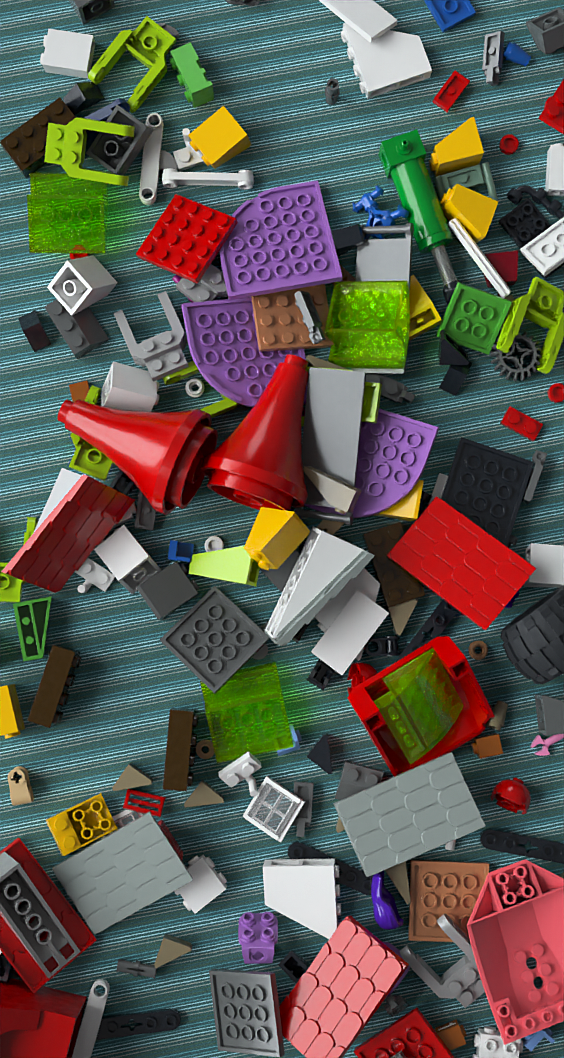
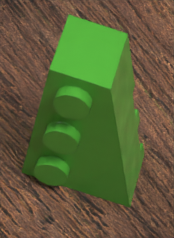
M191 42L171 50L169 62L172 69H176L178 72L176 77L181 87L184 86L186 90L184 95L187 102H191L193 107L196 108L214 100L213 84L211 80L208 81L205 75L206 71L202 68L199 57Z
M52 596L13 604L23 662L43 658Z

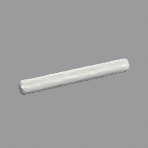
M453 218L448 223L450 229L502 298L507 297L511 293L509 287L457 218Z

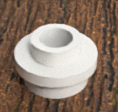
M197 378L190 379L185 386L187 394L194 398L201 396L205 389L203 382ZM197 385L199 389L192 391V386Z

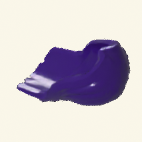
M384 870L374 874L371 884V897L375 921L380 928L385 930L397 929L403 925L404 920L398 913L393 895L384 886Z

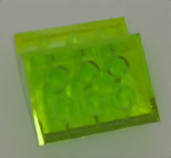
M30 173L31 193L27 194L29 253L105 254L107 243L108 183L69 177L67 173Z
M335 282L324 329L328 339L334 343V345H331L328 358L330 363L345 368H405L410 322L408 282Z
M433 648L384 677L383 681L389 692L374 701L410 765L430 751L447 734L463 708V703Z
M276 662L240 669L216 694L200 680L206 717L217 763L238 759L247 752L254 756L293 747Z

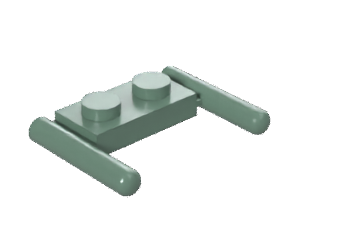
M489 162L434 177L439 201L442 195L447 193L448 189H452L456 184L472 188L484 183L487 185L489 197L498 201Z

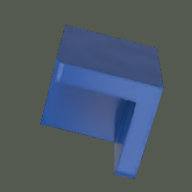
M170 540L168 560L190 563L194 544Z

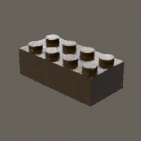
M59 97L2 139L0 144L24 177L28 178L47 163L44 161L48 123L67 125L76 117Z
M401 522L362 535L367 551L375 555L371 559L377 581L380 583V590L386 608L425 595L421 582L386 556L404 535Z
M61 645L52 646L27 721L48 728L56 726L57 723L60 724L63 717L62 707L67 704L70 696L67 693L70 686H73L76 675H73L75 668H79L82 660L81 652Z
M170 709L163 780L164 790L187 791L193 785L194 773H190V768L195 763V753H192V747H195L197 742V734H194V727L198 726L199 714H195V709Z

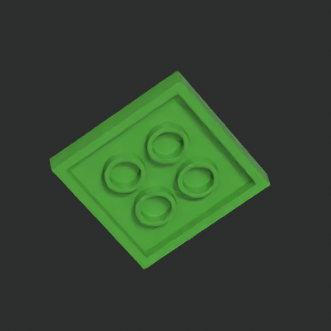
M458 282L436 336L440 337V331L444 330L459 345L489 355L512 302Z

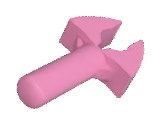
M564 734L552 735L547 739H541V736L537 735L530 747L533 748L538 744H542V749L534 754L540 756L550 755L548 751L549 746L563 739Z

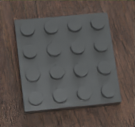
M216 586L199 600L160 639L214 694L270 640Z
M215 968L209 970L218 1050L279 1058L284 1056L285 1051L275 973Z

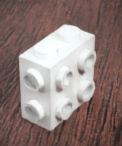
M196 855L188 862L189 866L186 868L193 877V881L174 891L176 895L180 894L184 899L183 904L187 910H192L194 913H197L227 888L225 884L227 880L221 872L218 874L213 868L215 867L214 862L210 857L206 858L204 855L200 857Z
M485 1026L484 1029L478 1028V1034L474 1036L476 1055L473 1054L472 1058H519V1052L522 1053L523 1040L518 1039L504 1045L500 1032L496 1028Z

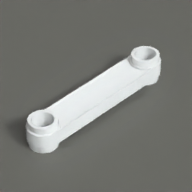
M157 113L150 114L146 120V125L153 129V132L144 144L139 197L145 205L154 204L157 198L164 126L162 117ZM152 121H159L158 125H151ZM146 193L153 194L149 199L143 198Z
M167 168L163 170L162 183L167 188H176L178 185L238 186V188L246 190L253 188L254 176L250 170H240L238 173L178 172L176 169Z
M104 979L96 980L91 988L72 1058H91L110 991L109 983ZM102 985L105 988V992H97L96 986Z

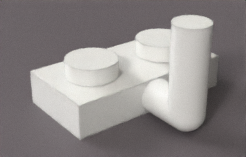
M188 128L182 131L186 148L173 152L179 172L204 163L201 159L203 154L199 150L196 152L189 144L191 139L188 136L190 134Z
M88 557L79 570H75V573L86 579L83 585H79L77 588L80 593H86L92 584L106 592L115 579L111 572Z
M247 752L218 772L219 778L232 788L245 779L249 784L250 795L253 797L258 795L256 779L251 774L262 767L261 762L250 752Z

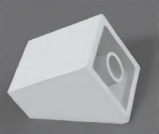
M92 255L67 260L47 288L71 315H75L108 296L118 282Z
M113 362L102 387L101 406L120 410L151 412L153 406H156L159 401V395L157 394L159 382L157 380L153 382L149 371Z
M125 525L116 529L111 536L103 540L94 549L116 579L131 594L137 591V586L162 571Z
M531 543L526 548L525 560L534 566L536 570L524 583V587L560 588L563 586L564 546Z

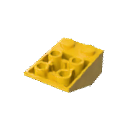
M414 275L410 276L407 342L440 325L442 321L434 304Z
M101 793L46 819L62 856L118 829Z

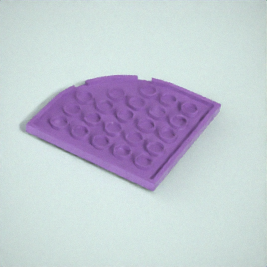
M318 180L263 191L252 200L244 202L233 213L232 217L236 218L238 223L220 249L221 267L229 300L342 281V273Z
M251 297L183 303L181 306L190 353L198 370L214 389L239 404L249 407L255 406L270 382L278 364L284 362L287 354L296 355L306 360L304 349L259 352ZM307 386L304 397V405H306Z
M382 409L378 410L377 423L361 422L355 487L362 491L353 510L354 518L368 517L383 512L400 502L414 488L426 467L439 431L438 427ZM304 505L320 512L341 514L335 511L333 507Z

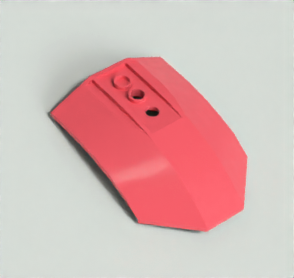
M524 859L488 873L467 924L470 944L478 972L504 1045L564 1021V878ZM530 957L536 960V967L534 969H529L526 965V961ZM536 977L542 979V986L539 989L534 986V979Z

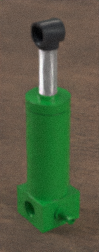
M416 129L382 141L378 156L387 179L392 177L403 208L409 211L407 219L409 223L414 224L413 235L420 253L432 252L444 283L443 295L447 305H449L456 285L459 282L445 249V246L453 241V237L424 163L426 151Z

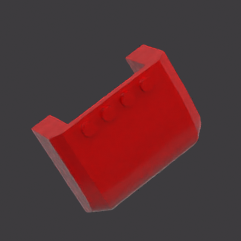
M449 636L436 637L354 687L348 696L350 704L394 777L455 750L481 734L486 728L484 726L490 718L495 717L466 657Z

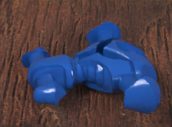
M379 185L375 186L376 189L373 192L363 194L359 202L352 203L354 212L359 213L360 209L365 207L366 213H369L365 227L395 226V219L401 216L406 219L409 215V211L405 210L401 204L398 205V210L393 212L391 210H380L378 208L379 204L375 199L380 195L383 196L384 190ZM366 234L364 240H367L372 236L373 238L386 239L384 234Z

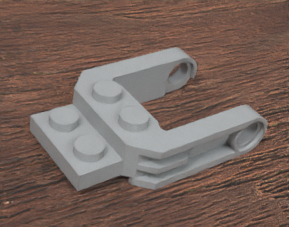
M210 264L198 284L183 277L176 284V289L193 302L214 301L217 297H228L223 273L212 264Z
M166 291L157 294L172 328L171 331H165L137 344L123 310L114 313L135 364L143 367L147 366L153 382L189 367L182 352L188 340Z
M443 914L437 919L439 926L466 956L462 957L444 972L442 977H439L408 945L400 950V955L439 998H456L466 1008L480 997L485 990L469 937L447 914Z

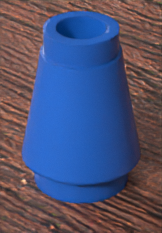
M509 42L503 51L505 60L525 67L531 59V56L515 42Z

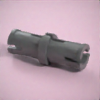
M335 78L329 79L325 88L326 102L329 105H334L340 94L339 82Z
M119 959L116 972L133 974L134 977L140 975L155 979L158 968H155L154 965L143 964L137 960L136 962Z

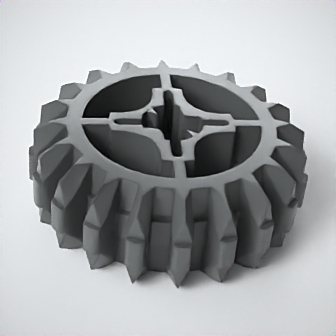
M519 331L509 348L510 353H507L505 356H502V351L497 349V345L492 346L494 352H491L490 356L495 358L491 360V364L497 363L494 370H501L499 376L505 373L507 374L506 380L512 376V380L515 382L518 377L523 381L525 376L527 378L532 376L531 372H537L536 365L539 366L541 364L537 360L542 358V355L537 353L542 349L535 347L539 343L538 341L534 343L531 341L534 337L533 335L527 338V332H524L521 336ZM516 342L523 344L527 349L520 348ZM515 353L516 355H522V356H520V357L517 359V357H513L512 355ZM530 356L529 366L523 369V358ZM505 363H512L515 369L508 367Z

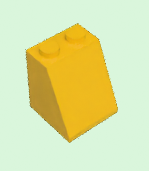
M224 106L188 135L191 139L189 143L196 152L199 150L203 154L201 159L207 166L212 165L214 169L251 146L246 132Z
M474 117L469 118L435 145L433 153H431V160H429L430 170L434 171L435 177L480 163L484 151Z
M456 184L452 189L449 188L447 193L442 195L440 204H442L441 208L445 217L449 221L457 218L477 244L487 235L498 201Z
M419 480L414 488L396 505L375 515L409 522L418 518L424 481Z
M261 507L244 549L249 553L250 558L258 563L260 568L264 570H269V568L277 570L309 535L310 530L294 511Z
M15 684L0 687V736L5 735L6 739L20 735V731L25 729Z

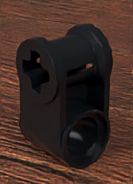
M400 636L371 638L365 644L363 651L370 656L401 655L398 649V639H400ZM370 642L377 644V650L373 653L368 650Z

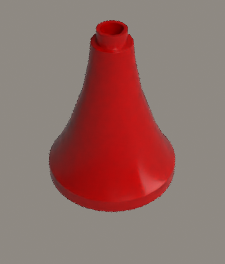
M287 354L284 362L278 364L270 382L255 406L234 432L215 451L203 459L200 471L209 478L207 487L210 490L231 501L256 510L265 507L290 511L291 507H304L308 493L304 482L302 466V412L308 382L307 360L296 355Z
M67 399L61 405L57 417L58 421L65 424V428L68 431L79 436L105 454L134 482L148 499L152 508L164 515L170 514L176 507L184 509L192 501L205 478V475L200 471L203 459L215 451L218 438L217 430L211 428V415L200 409L166 413L129 411L96 405L79 399L75 402Z

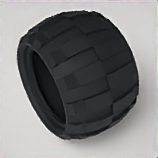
M564 585L532 605L504 627L501 632L500 638L504 642L502 646L508 659L517 671L527 679H531L534 684H545L564 673Z

